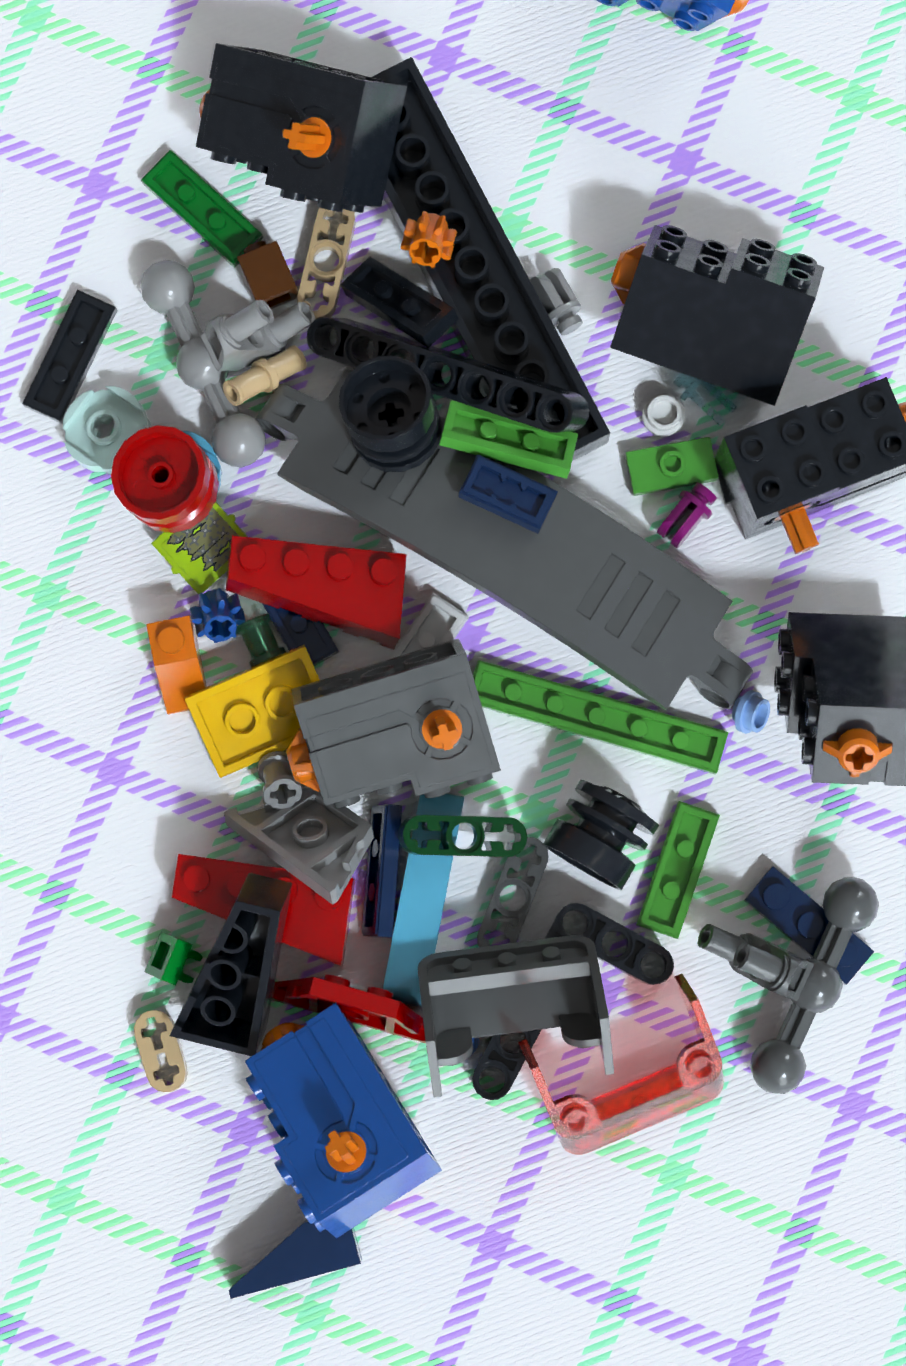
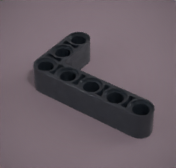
M571 903L564 906L556 915L544 938L570 936L564 930L562 921L566 913L578 911L587 919L586 931L580 936H585L594 942L597 957L602 962L647 985H656L667 981L674 969L673 958L664 947L580 903ZM617 932L624 937L626 948L622 955L612 957L604 952L602 949V939L606 933ZM647 953H657L664 960V971L657 978L646 976L641 969L642 958ZM541 1030L523 1032L526 1039L525 1046L517 1053H509L500 1045L501 1035L492 1036L472 1076L473 1087L476 1093L488 1100H498L504 1097L511 1089ZM488 1067L499 1068L505 1075L504 1086L497 1092L485 1091L479 1083L481 1072Z

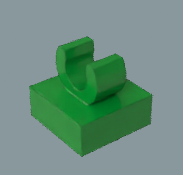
M161 931L144 972L175 986L178 980L183 983H193L194 978L185 974L183 967L187 959L192 958L201 962L203 956L191 949L193 944Z

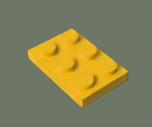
M305 645L184 697L220 778L258 762L270 752L284 751L289 747L297 730L301 728L294 708L291 689L320 680Z

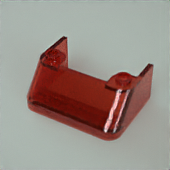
M682 973L674 976L699 1040L686 1045L679 1052L676 1064L590 1100L580 1094H570L553 1101L527 1039L518 1042L562 1148L568 1153L574 1155L587 1154L710 1102L721 1093L724 1086L722 1059L700 1001Z

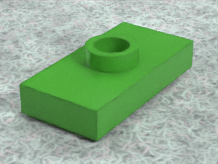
M710 437L625 453L633 496L718 480Z

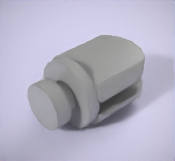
M553 268L545 272V274H539L530 279L553 325L559 324L557 329L562 336L575 331L583 324L581 317L578 314L575 315L582 306L559 268Z

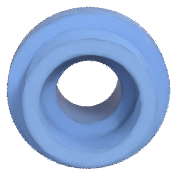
M749 690L743 696H740L735 701L732 709V719L735 721L737 731L745 734L751 731L760 732L768 721L770 703L762 697L761 693Z

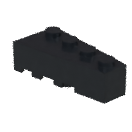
M248 873L169 1036L251 1057L257 1053L268 1025L292 883Z

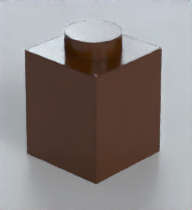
M277 240L269 244L267 241L251 244L244 249L243 255L237 257L255 301L263 300L270 309L297 299V286Z

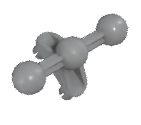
M163 260L152 264L143 273L140 285L142 297L151 309L160 314L167 315L181 345L176 359L178 376L186 385L195 390H201L217 423L211 438L214 453L222 462L232 467L242 468L255 463L264 452L266 444L264 428L255 418L240 413L238 407L232 405L227 400L223 391V383L229 371H239L251 366L253 362L260 358L268 360L285 350L288 339L308 328L316 320L312 309L307 303L298 302L274 318L268 304L263 300H256L236 314H221L207 323L205 333H203L189 304L192 301L195 290L192 274L185 266L173 260Z

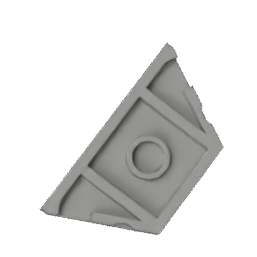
M309 787L302 789L301 799L289 808L275 809L262 800L264 805L262 809L240 815L238 814L237 807L224 812L226 825L332 905L339 900L374 838L370 823L347 807L336 808L335 804L325 806L321 792H317Z

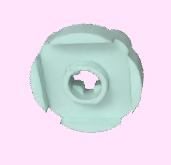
M105 386L108 390H99L97 392L89 390L73 401L64 416L63 429L65 430L66 442L64 443L66 449L81 466L94 472H106L111 475L114 457L123 442L138 430L152 427L147 418L145 409L131 393L120 387ZM112 420L115 421L113 433L105 438H100L101 433L97 429L101 423L108 425Z

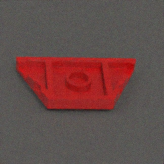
M329 974L324 976V980L309 977L275 982L272 996L273 1001L315 1013H320L337 1003L354 1024L426 1044L423 1017L401 1001L392 999L394 994L377 987H368L367 992L349 987L351 983L349 980Z

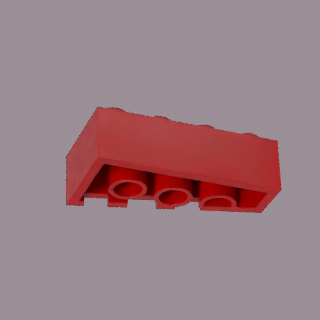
M232 535L225 590L277 609L289 610L302 615V618L314 622L320 621L342 629V632L356 637H365L379 642L381 646L394 650L400 639L407 554Z
M178 854L172 898L225 920L248 873L292 883L282 943L343 967L356 881L354 878L350 879L339 900L332 905L284 868Z

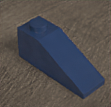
M306 1219L228 1290L230 1299L361 1264L362 1256L355 1229L352 1228L336 1239L326 1229L319 1232L314 1223L310 1224Z

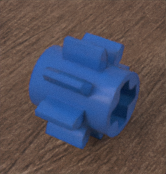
M221 588L207 591L204 594L200 593L199 606L190 607L191 620L195 624L197 636L202 637L206 635L214 643L226 641L231 637H237V625L246 623L238 594L229 596Z

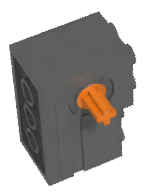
M459 638L291 689L294 708L301 728L297 730L286 750L288 761L295 781L317 792H321L325 806L335 804L336 808L347 807L361 800L360 795L376 790L378 795L389 794L403 788L402 782L411 780L415 796L424 794L425 798H435L450 792V786L465 781H467L468 785L481 784L493 778L492 773L501 771L467 654Z

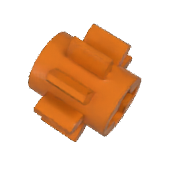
M423 211L422 216L418 218L417 222L408 218L403 232L401 249L409 250L412 263L435 268V264L441 258L445 260L451 259L457 231L455 229H448V224L445 220L446 216Z

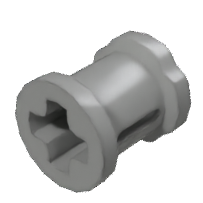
M275 751L263 756L258 762L257 771L259 778L265 783L262 791L264 801L275 809H285L293 806L295 802L301 799L302 788L301 784L294 779L287 753Z

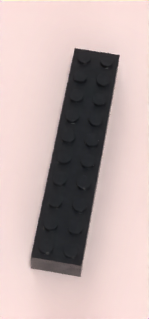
M410 57L372 76V78L407 86L383 196L402 235L404 236L403 232L408 218L417 222L418 218L422 216L423 211L446 216L445 220L448 224V229H455L457 231L450 260L441 258L435 264V268L420 264L418 266L434 296L454 308L459 319L451 328L466 357L583 396L589 407V418L581 429L573 431V433L578 434L572 461L607 444L611 432L413 58ZM484 376L480 384L487 395L489 392V382ZM524 389L518 395V402L523 410L527 407L529 399ZM561 402L557 408V415L562 423L568 417V409L564 402Z

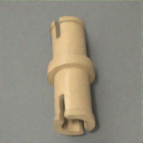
M295 345L288 347L268 360L260 358L252 363L251 369L233 379L225 381L223 383L224 394L232 405L239 406L244 401L261 392L270 393L278 388L279 382L297 372L305 370L307 367L306 358L303 352Z

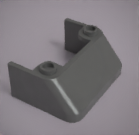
M580 935L554 937L439 952L428 955L420 961L418 976L433 1098L442 1097L439 1066H454L468 1059L473 1052L472 1038L560 1027L563 1040L571 1046L578 1048L600 1046L605 1075L614 1074L608 1009L596 947L591 939Z

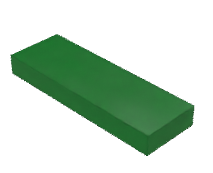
M171 150L141 179L142 184L234 268L239 264L237 257L244 254V249L264 238L257 228Z

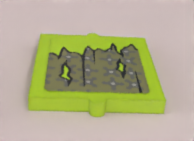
M215 502L207 517L194 527L176 533L163 532L151 544L171 564L172 573H179L200 594L204 593L227 572L232 535L248 536L235 523V515H228Z

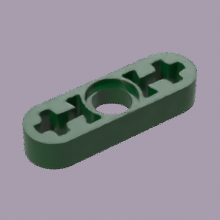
M414 815L406 818L401 823L398 830V840L401 847L413 855L512 857L524 849L527 843V832L524 825L512 817ZM419 822H421L422 829L425 831H441V840H423L421 848H419L418 841L410 839V831L418 829ZM439 822H444L442 830ZM460 823L469 825L474 834L473 842L465 849L458 848L452 841V831ZM482 823H486L485 830L483 829ZM504 825H507V832L514 833L515 836L514 842L507 843L506 850H504L503 842L484 841V832H503ZM441 842H442V845H443V849H442V850L439 849V845H440ZM483 843L486 847L485 851L482 850Z

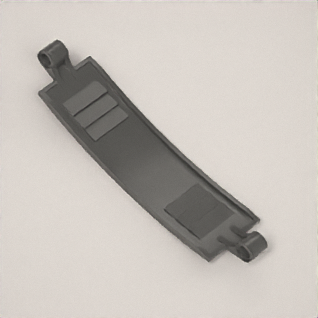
M345 370L329 396L323 401L310 397L288 385L279 384L278 388L273 391L255 419L264 428V432L280 441L288 439L298 441L278 471L277 475L379 531L460 578L567 645L637 694L665 711L670 706L686 678H690L696 684L698 692L706 700L718 707L731 709L753 674V669L744 660L714 638V631L733 602L731 599L627 527L539 472L489 459L558 491L539 534L458 497L459 491L477 455L438 444L434 454L425 462L404 472H384L369 466L357 454L339 409L340 389L348 374L352 372L351 370ZM441 417V420H442V431H443L445 419H444L443 417Z

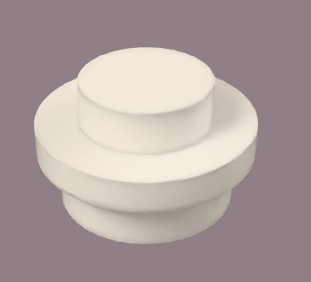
M667 393L656 394L645 403L642 411V420L646 429L652 434L661 437L671 436L682 427L685 420V409L677 397Z

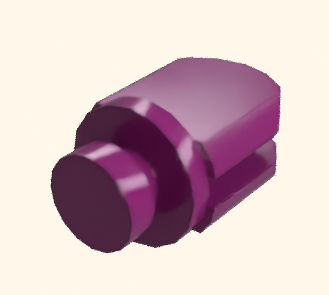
M696 483L691 489L694 494L685 490L681 491L678 495L680 498L679 503L662 522L656 532L665 538L686 512L691 509L693 512L670 542L677 549L684 543L703 518L708 520L713 515L706 505L711 506L717 497L700 483Z

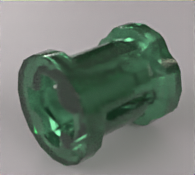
M269 613L254 617L237 626L235 634L242 636L251 657L249 662L251 668L286 653L284 647H279L269 625L272 620Z

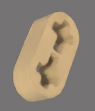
M152 1010L141 1014L136 1020L134 1035L150 1085L157 1091L172 1092L179 1089L186 1082L188 1075L187 1064L179 1038L169 1036L175 1024L173 1019L166 1012ZM155 1017L157 1023H165L167 1031L160 1034L163 1048L158 1050L154 1038L145 1037L143 1034V1029L149 1027L148 1019ZM164 1052L170 1066L177 1065L179 1068V1073L173 1076L174 1083L171 1085H167L165 1079H157L155 1071L162 1068L159 1054Z

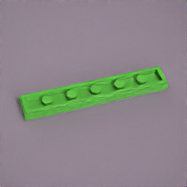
M481 660L477 661L473 678L482 708L714 775L718 772L728 736L727 731Z

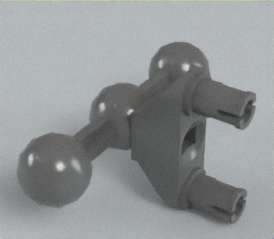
M844 877L833 882L825 892L822 906L829 922L813 958L804 959L751 933L737 936L711 924H706L699 934L697 944L700 948L728 960L729 965L735 972L767 990L792 1001L777 1038H772L759 1044L751 1057L750 1069L753 1079L766 1092L786 1094L796 1089L804 1079L807 1065L800 1048L816 1013H822L833 1008L841 997L843 983L836 968L853 932L869 927L877 917L879 901L876 891L861 878Z

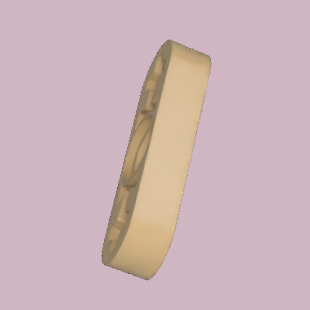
M323 208L318 209L297 295V303L305 302L311 308L310 303L305 300L306 298H314L317 290V281H309L310 277L312 276L322 282L334 281L333 286L324 283L323 299L328 304L320 305L318 311H313L315 319L321 317L331 318L336 310L341 289L340 284L343 281L356 226L355 213L353 211L343 209V220L348 222L347 224H339L337 228V242L344 241L343 245H340L333 240H329L330 222L325 219L326 217H333L335 211ZM323 236L326 239L319 240V237ZM330 250L336 253L339 257L337 267L328 272L319 270L314 264L315 257L319 252Z

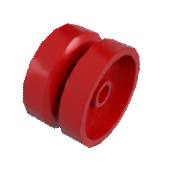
M156 425L138 430L123 442L113 460L111 480L115 495L131 514L141 523L155 531L176 533L190 529L207 517L216 502L219 480L215 465L191 436L175 427Z

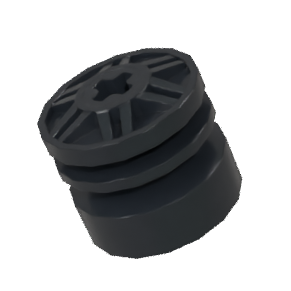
M378 356L362 362L348 374L340 389L339 409L357 454L369 466L384 472H404L420 466L434 454L441 439L442 420L426 375L416 364L398 356Z
M580 779L575 791L590 803L587 806L569 798L566 806L580 820L577 825L557 819L542 845L581 871L621 891L636 866L621 851L625 845L645 851L648 844L633 833L634 829L636 828L653 836L659 824L650 818L642 810V807L621 793L609 787L594 785Z

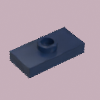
M477 455L459 491L458 497L539 534L558 491Z

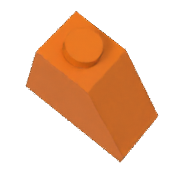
M189 615L146 624L154 667L167 714L190 711L184 697L207 687L195 624L192 623Z

